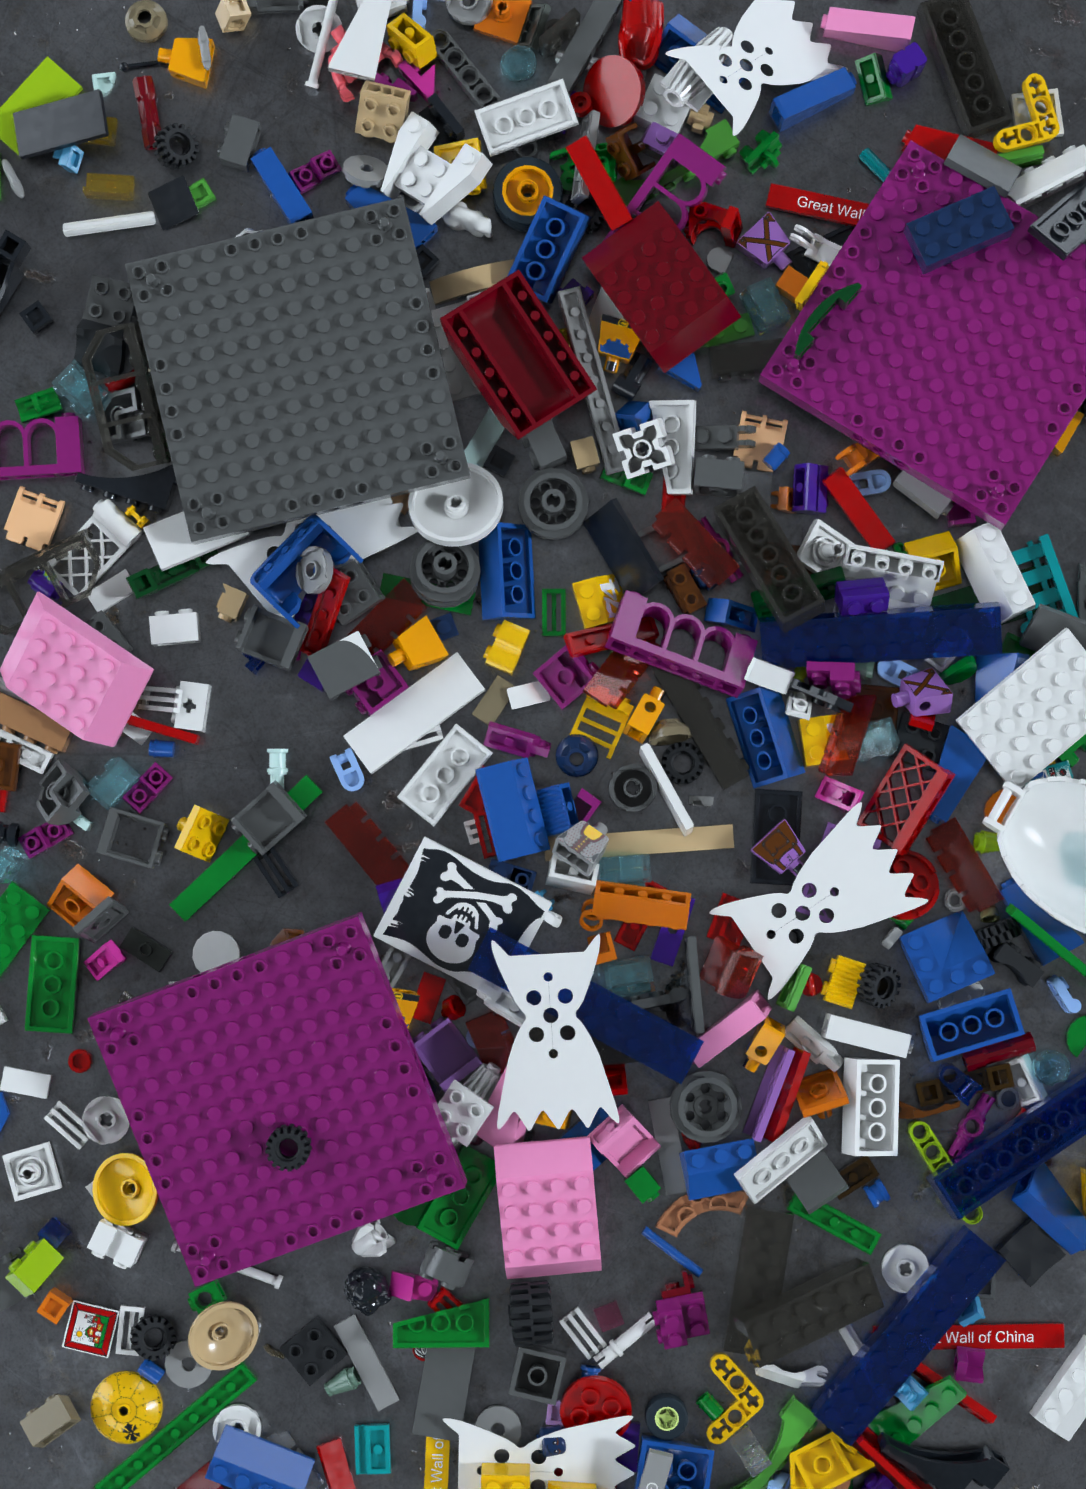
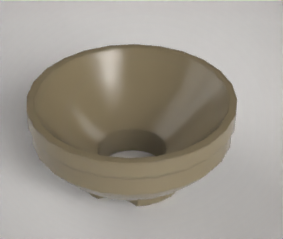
M141 0L132 4L128 9L125 17V26L134 40L141 43H152L159 40L165 34L168 18L166 12L158 3L151 0ZM143 11L151 14V20L145 24L138 21V15Z
M677 718L663 719L655 723V727L648 734V741L653 746L671 745L690 739L691 732L689 727Z

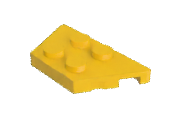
M831 1432L790 1453V1489H833L874 1468L875 1464L859 1454L858 1450L843 1442L842 1438Z

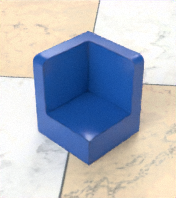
M628 401L615 413L620 431L635 427L636 432L641 431L640 424L653 420L649 402Z

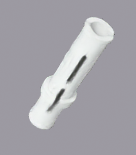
M647 1312L645 1316L617 1339L610 1340L606 1348L596 1356H593L596 1362L605 1357L598 1364L602 1370L618 1355L621 1357L624 1354L623 1351L655 1326L654 1319L646 1324L653 1317L650 1312Z

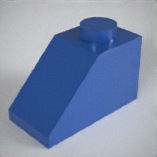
M694 352L666 372L667 375L698 393L700 391L702 383Z
M708 598L704 621L755 633L758 620L755 608L730 599Z

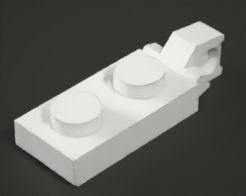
M484 982L477 988L476 995L484 1000L483 1004L521 1027L526 1020V1015L518 1007L508 989L503 986H494L492 988Z
M798 1015L785 1027V1037L797 1048L811 1053L810 1059L815 1064H825L833 1072H836L841 1067L844 1059L837 1053V1050Z

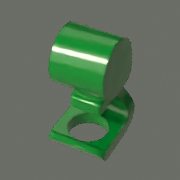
M562 148L550 153L549 163L565 157L568 158L565 164L560 165V170L563 172L560 180L563 193L570 195L572 194L575 172L572 168H574L575 164L566 148Z

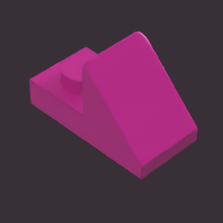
M404 60L398 65L399 73L405 80L410 81L417 88L416 91L428 103V98L435 93V65L420 76L422 73L413 63L410 65Z
M824 776L815 797L848 813L861 801L864 792Z
M109 940L83 963L96 981H99L127 959L117 944Z
M392 1270L389 1290L392 1296L411 1302L412 1299L429 1301L437 1293L439 1280L435 1278L428 1280L421 1277L420 1274Z

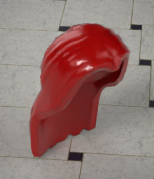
M623 0L622 18L618 35L619 54L629 58L638 70L641 71L650 69L656 63L659 56L664 24V6L661 1L631 0L630 2L629 0Z

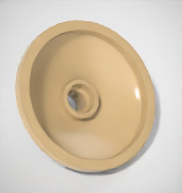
M225 1301L209 1306L197 1316L190 1328L188 1346L191 1355L198 1364L210 1370H226L237 1366L251 1354L256 1345L259 1332L257 1320L246 1306L237 1302Z

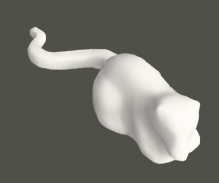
M399 194L397 198L403 197L405 206L414 212H419L424 206L421 203L409 206L405 201L404 195ZM462 201L458 202L442 216L445 224L452 230H467L476 237H483L485 235L491 238L493 236L491 219L481 211L470 210Z

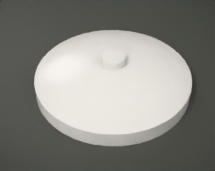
M467 463L471 476L470 479L410 493L408 508L415 529L427 540L451 547L469 545L486 537L497 526L503 513L501 487L491 473L478 465Z

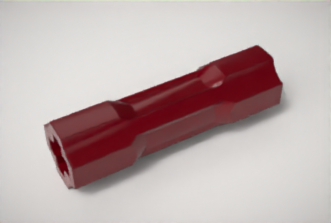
M152 76L136 77L132 79L139 109L144 148L152 151L157 149L153 148V143L156 142L154 137L162 130L155 100L154 83Z
M1028 1031L1021 1036L961 1053V1057L966 1071L970 1072L995 1062L1035 1052L1036 1045L1031 1032Z

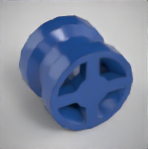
M880 1179L875 1180V1183L871 1186L866 1185L863 1187L874 1209L879 1207V1203L891 1200Z

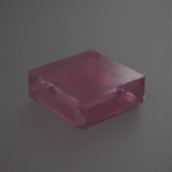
M616 1300L594 1308L602 1333L625 1324Z

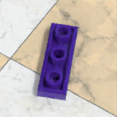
M691 898L688 920L696 900L694 898ZM661 927L650 959L673 967L685 930L678 929L675 933L671 934L668 931V927Z

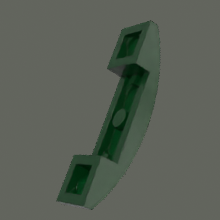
M855 283L836 291L813 311L800 332L794 358L798 359V361L811 348L815 339L810 333L836 304L845 310L860 293L861 284Z
M216 549L165 571H161L158 564L150 569H143L127 577L126 581L135 598L140 599L168 588L213 565L207 564L206 561L218 554V551Z

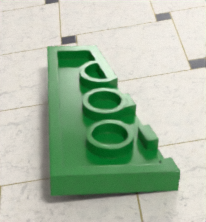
M489 1298L393 1323V1349L489 1348Z
M949 1375L924 1387L929 1394L914 1411H910L899 1401L888 1407H883L882 1410L874 1414L871 1413L865 1416L863 1421L878 1436L884 1432L894 1439L910 1445L964 1399L967 1392Z

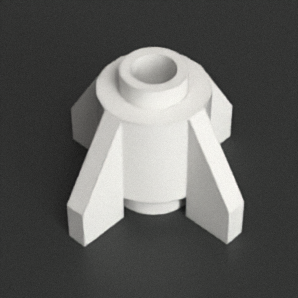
M380 1219L357 1228L352 1237L351 1244L353 1251L357 1255L362 1257H380L387 1252L386 1248H390L397 1243L394 1237L389 1234L387 1235L385 1229L380 1225Z

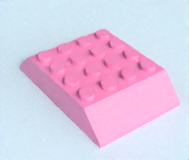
M41 592L36 593L0 667L6 688L82 740L110 747L116 745L154 671L152 667Z
M590 1136L494 1145L496 1182L507 1280L602 1271Z

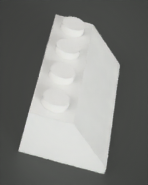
M1083 144L1076 148L1075 145H1072L1062 151L1063 155L1057 158L1053 155L1042 161V165L1035 169L1034 166L1025 169L1021 172L1022 176L1016 178L1006 198L1026 209L1085 179L1086 146Z
M987 522L955 540L958 547L959 561L991 628L1035 608L1036 603L1001 530Z
M844 1057L843 1087L848 1096L849 1104L843 1105V1154L852 1156H898L900 1060Z
M1086 1335L1082 1336L1029 1412L1036 1420L1067 1441L1071 1440L1086 1418Z

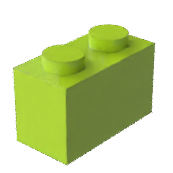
M44 1238L37 1242L34 1240L30 1242L23 1250L25 1255L21 1259L17 1258L8 1267L10 1272L5 1278L24 1297L34 1294L64 1259Z

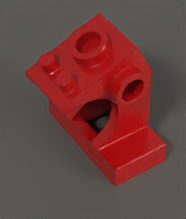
M701 202L699 205L689 207L688 221L686 223V227L689 228H685L684 232L686 239H690L691 245L694 246L702 230L716 228L722 233L725 246L735 248L743 229L739 208L729 206L728 209L707 202ZM707 220L705 224H700L702 221Z

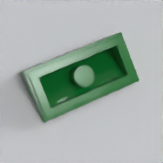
M875 52L855 60L865 104L868 106L893 99L882 55Z

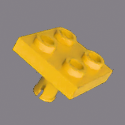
M194 804L189 817H182L178 821L177 829L181 831V834L174 848L210 863L226 830L229 819Z

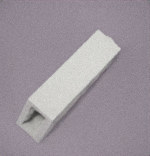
M363 0L329 63V72L374 82L391 0Z
M830 1013L825 1014L820 1034L827 1039L903 1058L907 1057V1053L911 1054L914 1040H911L912 1035Z

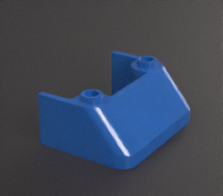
M311 515L306 518L261 564L250 579V583L297 629L300 625L294 620L292 615H295L301 607V599L298 595L303 589L298 586L296 566L298 562H301L302 557L300 556L302 552L308 547H322L330 553L334 565L346 563L351 555L360 563L364 561L317 515Z

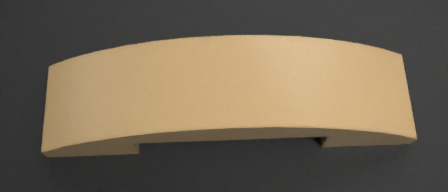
M515 259L465 269L430 281L429 284L435 305L458 300L457 297L485 291L508 276Z

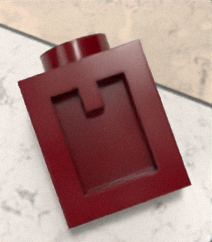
M686 1269L681 1270L684 1284L679 1285V1281L666 1283L665 1288H661L662 1298L667 1299L691 1294L690 1289L695 1288L692 1274L687 1275Z

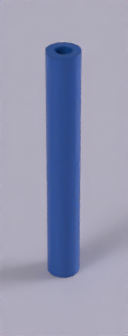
M646 1226L642 1230L641 1234L688 1271L696 1277L701 1275L703 1272L702 1268Z

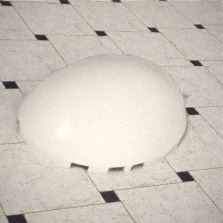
M1049 776L1030 781L1023 789L1011 782L1005 781L1002 786L1003 791L989 816L985 817L982 823L997 833V842L1001 856L1011 876L1023 892L1050 916L1064 925L1086 934V780L1067 778V776ZM1011 795H1014L1016 799L1010 806L1001 824L998 823L997 820Z

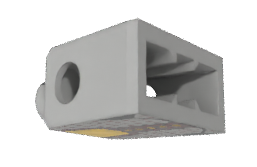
M580 821L556 838L552 853L588 878L606 850L609 838L605 834L608 832V829L601 822L591 826L586 821Z

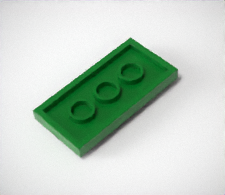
M11 882L0 897V977L51 911L50 908L15 882Z
M32 935L24 1031L74 1033L81 938Z
M463 1144L457 1155L467 1178L465 1188L429 1201L415 1225L417 1229L456 1250L460 1247L496 1184L495 1160L469 1145L466 1147Z

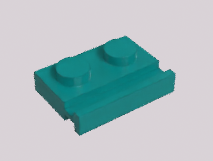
M390 1423L355 1424L356 1475L391 1474Z

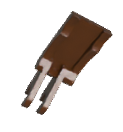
M899 1101L901 1111L898 1119H918L959 1108L960 1101L954 1104L946 1103L930 1111H922Z

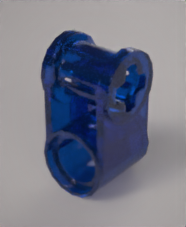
M952 1063L942 1064L938 1069L940 1081L966 1106L970 1105L969 1101L978 1091L984 1089ZM947 1069H953L956 1073L954 1079L950 1081L943 1078V1073Z

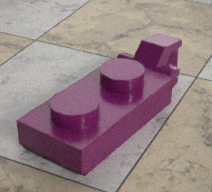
M491 721L488 725L483 744L484 746L524 758H529V756L535 757V755L547 758L551 748L550 742L540 739L541 737Z

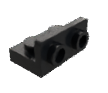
M434 93L428 98L429 105L419 112V116L429 121L440 132L436 139L441 145L461 141L465 137L464 128L438 95Z

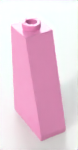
M830 7L828 14H823L820 28L824 29L823 37L897 53L909 45L916 17Z
M757 989L705 1030V1033L700 1034L684 1049L687 1052L685 1053L687 1059L693 1065L696 1064L698 1068L702 1067L766 1019L772 1009L771 1005Z
M507 1066L488 1100V1103L494 1108L476 1133L478 1137L492 1147L499 1144L524 1142L526 1127L516 1112L510 1115L501 1129L498 1130L497 1128L498 1111Z

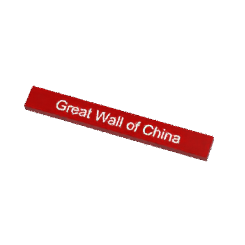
M773 183L770 185L766 208L854 227L869 206V204Z
M1064 1323L969 1324L965 1327L960 1324L872 1325V1349L946 1350L956 1349L957 1346L979 1349L1065 1348Z

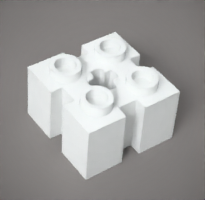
M662 418L640 424L641 431L636 432L635 427L612 434L618 452H625L627 459L621 462L627 479L648 473V466L650 465L653 466L654 470L676 463L671 446H664L662 440L663 437L667 436ZM642 442L649 446L647 455H645V452L641 453L640 448L643 446Z
M104 1218L99 1221L87 1248L91 1249V1254L104 1259L105 1256L112 1258L114 1260L113 1264L122 1269L131 1268L138 1262L150 1235L135 1228L113 1224Z

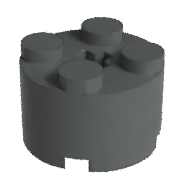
M628 764L622 766L610 779L609 796L614 805L623 811H642L653 802L656 796L657 783L655 777L647 768L641 765ZM630 782H634L635 786H639V790L635 791V795H631V791L626 790V787L630 786Z
M430 1241L420 1266V1276L428 1280H433V1278L442 1281L441 1286L450 1290H454L455 1287L459 1289L464 1287L475 1258H469L470 1254L463 1250H456L447 1244L442 1248L438 1246V1241Z

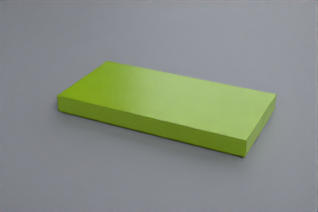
M47 56L0 107V140L19 156L13 113L76 96L83 90L82 86Z

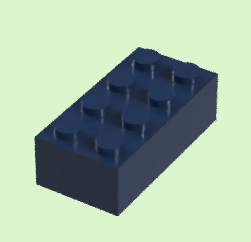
M992 186L907 223L904 234L924 275L1011 237L1014 226L995 186Z

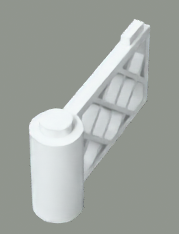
M103 499L99 500L93 507L94 513L59 553L54 551L45 560L48 564L45 568L79 600L85 596L118 558L143 534V530L110 499L105 501ZM94 523L100 529V539L88 540L87 530ZM100 542L101 556H88V543ZM104 542H114L119 547L118 551L112 556H105ZM75 543H84V557H72V546ZM88 559H101V569L97 573H89ZM60 560H68V574H59L53 567ZM72 560H84L85 573L73 574ZM85 576V587L80 592L73 587V577Z

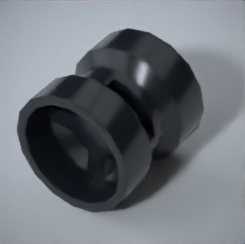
M0 821V844L6 843L8 846L16 847L20 836V824L11 823L7 825Z

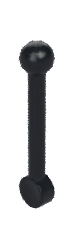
M158 60L132 64L122 62L119 68L125 72L131 68L155 65L166 67L168 63L158 62Z

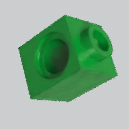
M643 1164L628 1178H624L625 1183L642 1204L645 1201L650 1203L660 1195L658 1192L661 1189L660 1185Z
M215 1279L191 1290L188 1294L190 1298L187 1299L192 1311H197L199 1315L209 1306L225 1302L227 1297L218 1279ZM208 1292L212 1297V1301L210 1303L202 1302L200 1293Z

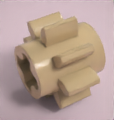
M704 104L698 112L691 109L687 124L692 125V132L702 134L703 129L711 127L714 113L709 112V105Z

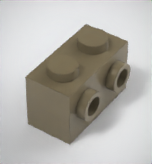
M53 1394L45 1400V1404L40 1408H34L27 1412L26 1418L20 1421V1424L32 1447L44 1448L80 1422L81 1418L69 1396Z

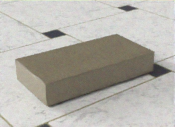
M497 675L472 715L489 725L490 721L496 722L509 702L507 688L515 686Z

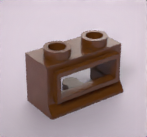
M636 122L621 128L605 138L607 151L610 155L614 156L618 164L617 171L620 176L624 177L625 181L636 178L656 166L655 161L645 165L642 164L637 153L645 149V144L642 141L632 144L627 134L628 131L638 127Z
M684 563L666 573L664 582L682 614L692 615L706 607L707 603Z

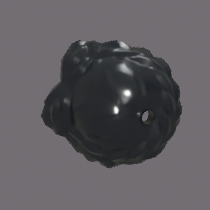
M365 1266L356 1268L348 1274L345 1280L344 1294L347 1296V1300L365 1316L372 1315L380 1306L387 1304L392 1299L385 1277L374 1268Z

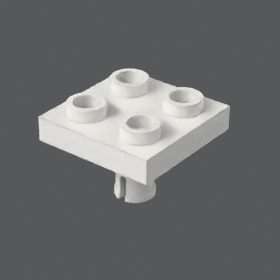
M814 519L794 560L812 573L838 566L842 567L846 547L849 543H854L820 519Z
M50 1141L2 1155L15 1202L62 1188Z

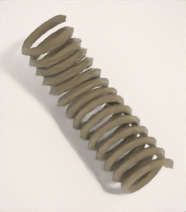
M269 1344L263 1346L270 1355L280 1359L285 1358L281 1351L277 1353Z

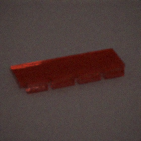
M677 498L655 516L657 521L652 524V527L662 538L668 533L672 535L666 542L678 555L685 550L688 552L682 560L694 572H697L701 567L704 569L698 577L708 588H711L715 583L720 586L740 568L738 563Z
M405 578L385 596L386 599L381 601L348 634L350 635L356 631H359L361 635L366 634L372 645L368 648L371 655L376 653L373 650L375 647L378 650L382 649L384 652L393 643L395 638L390 634L391 631L400 636L412 624L406 617L408 614L416 620L427 609L421 602L422 599L417 596L411 584Z
M651 639L646 641L648 643L660 647V645L656 643L657 639ZM612 651L583 689V692L603 706L607 707L609 705L613 709H617L625 699V694L631 691L638 678L649 667V664Z
M854 695L849 699H845L854 704L851 712L841 709L840 713H836L837 715L830 731L832 735H829L824 750L825 754L822 756L818 769L819 772L825 773L827 776L853 775L877 699L876 695Z
M355 802L350 807L348 804L344 805L325 821L376 885L404 877V873L409 867L408 863L401 855L394 860L391 858L397 850L386 836L379 842L375 839L382 831L371 818L362 823L361 820L367 813L358 802Z
M955 817L931 830L932 835L927 837L926 840L934 853L942 849L943 853L937 856V859L946 873L952 870L955 871V874L950 876L949 879L958 894L965 890L968 894L961 899L969 913L975 909L980 913L1004 899Z
M489 1012L467 1021L466 1026L482 1063L487 1065L489 1062L494 1063L501 1069L500 1074L502 1075L507 1066L514 1043L511 1031L504 1034L501 1033L509 1029L506 1019L498 1013L493 1015V1012Z

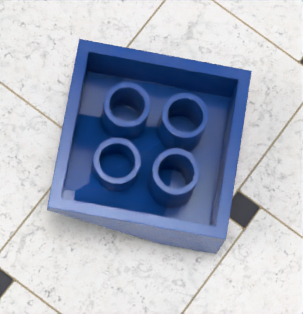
M963 910L898 938V942L927 1004L996 974Z
M642 1434L634 1489L639 1487L649 1448L673 1454V1461L665 1489H709L714 1449L673 1439L662 1440L652 1435Z

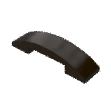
M1010 1063L986 1066L970 1072L962 1071L915 1083L921 1107L982 1092L1015 1087Z

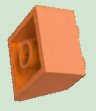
M77 864L61 879L46 905L74 927L108 896L112 898L115 893L95 878L88 870Z

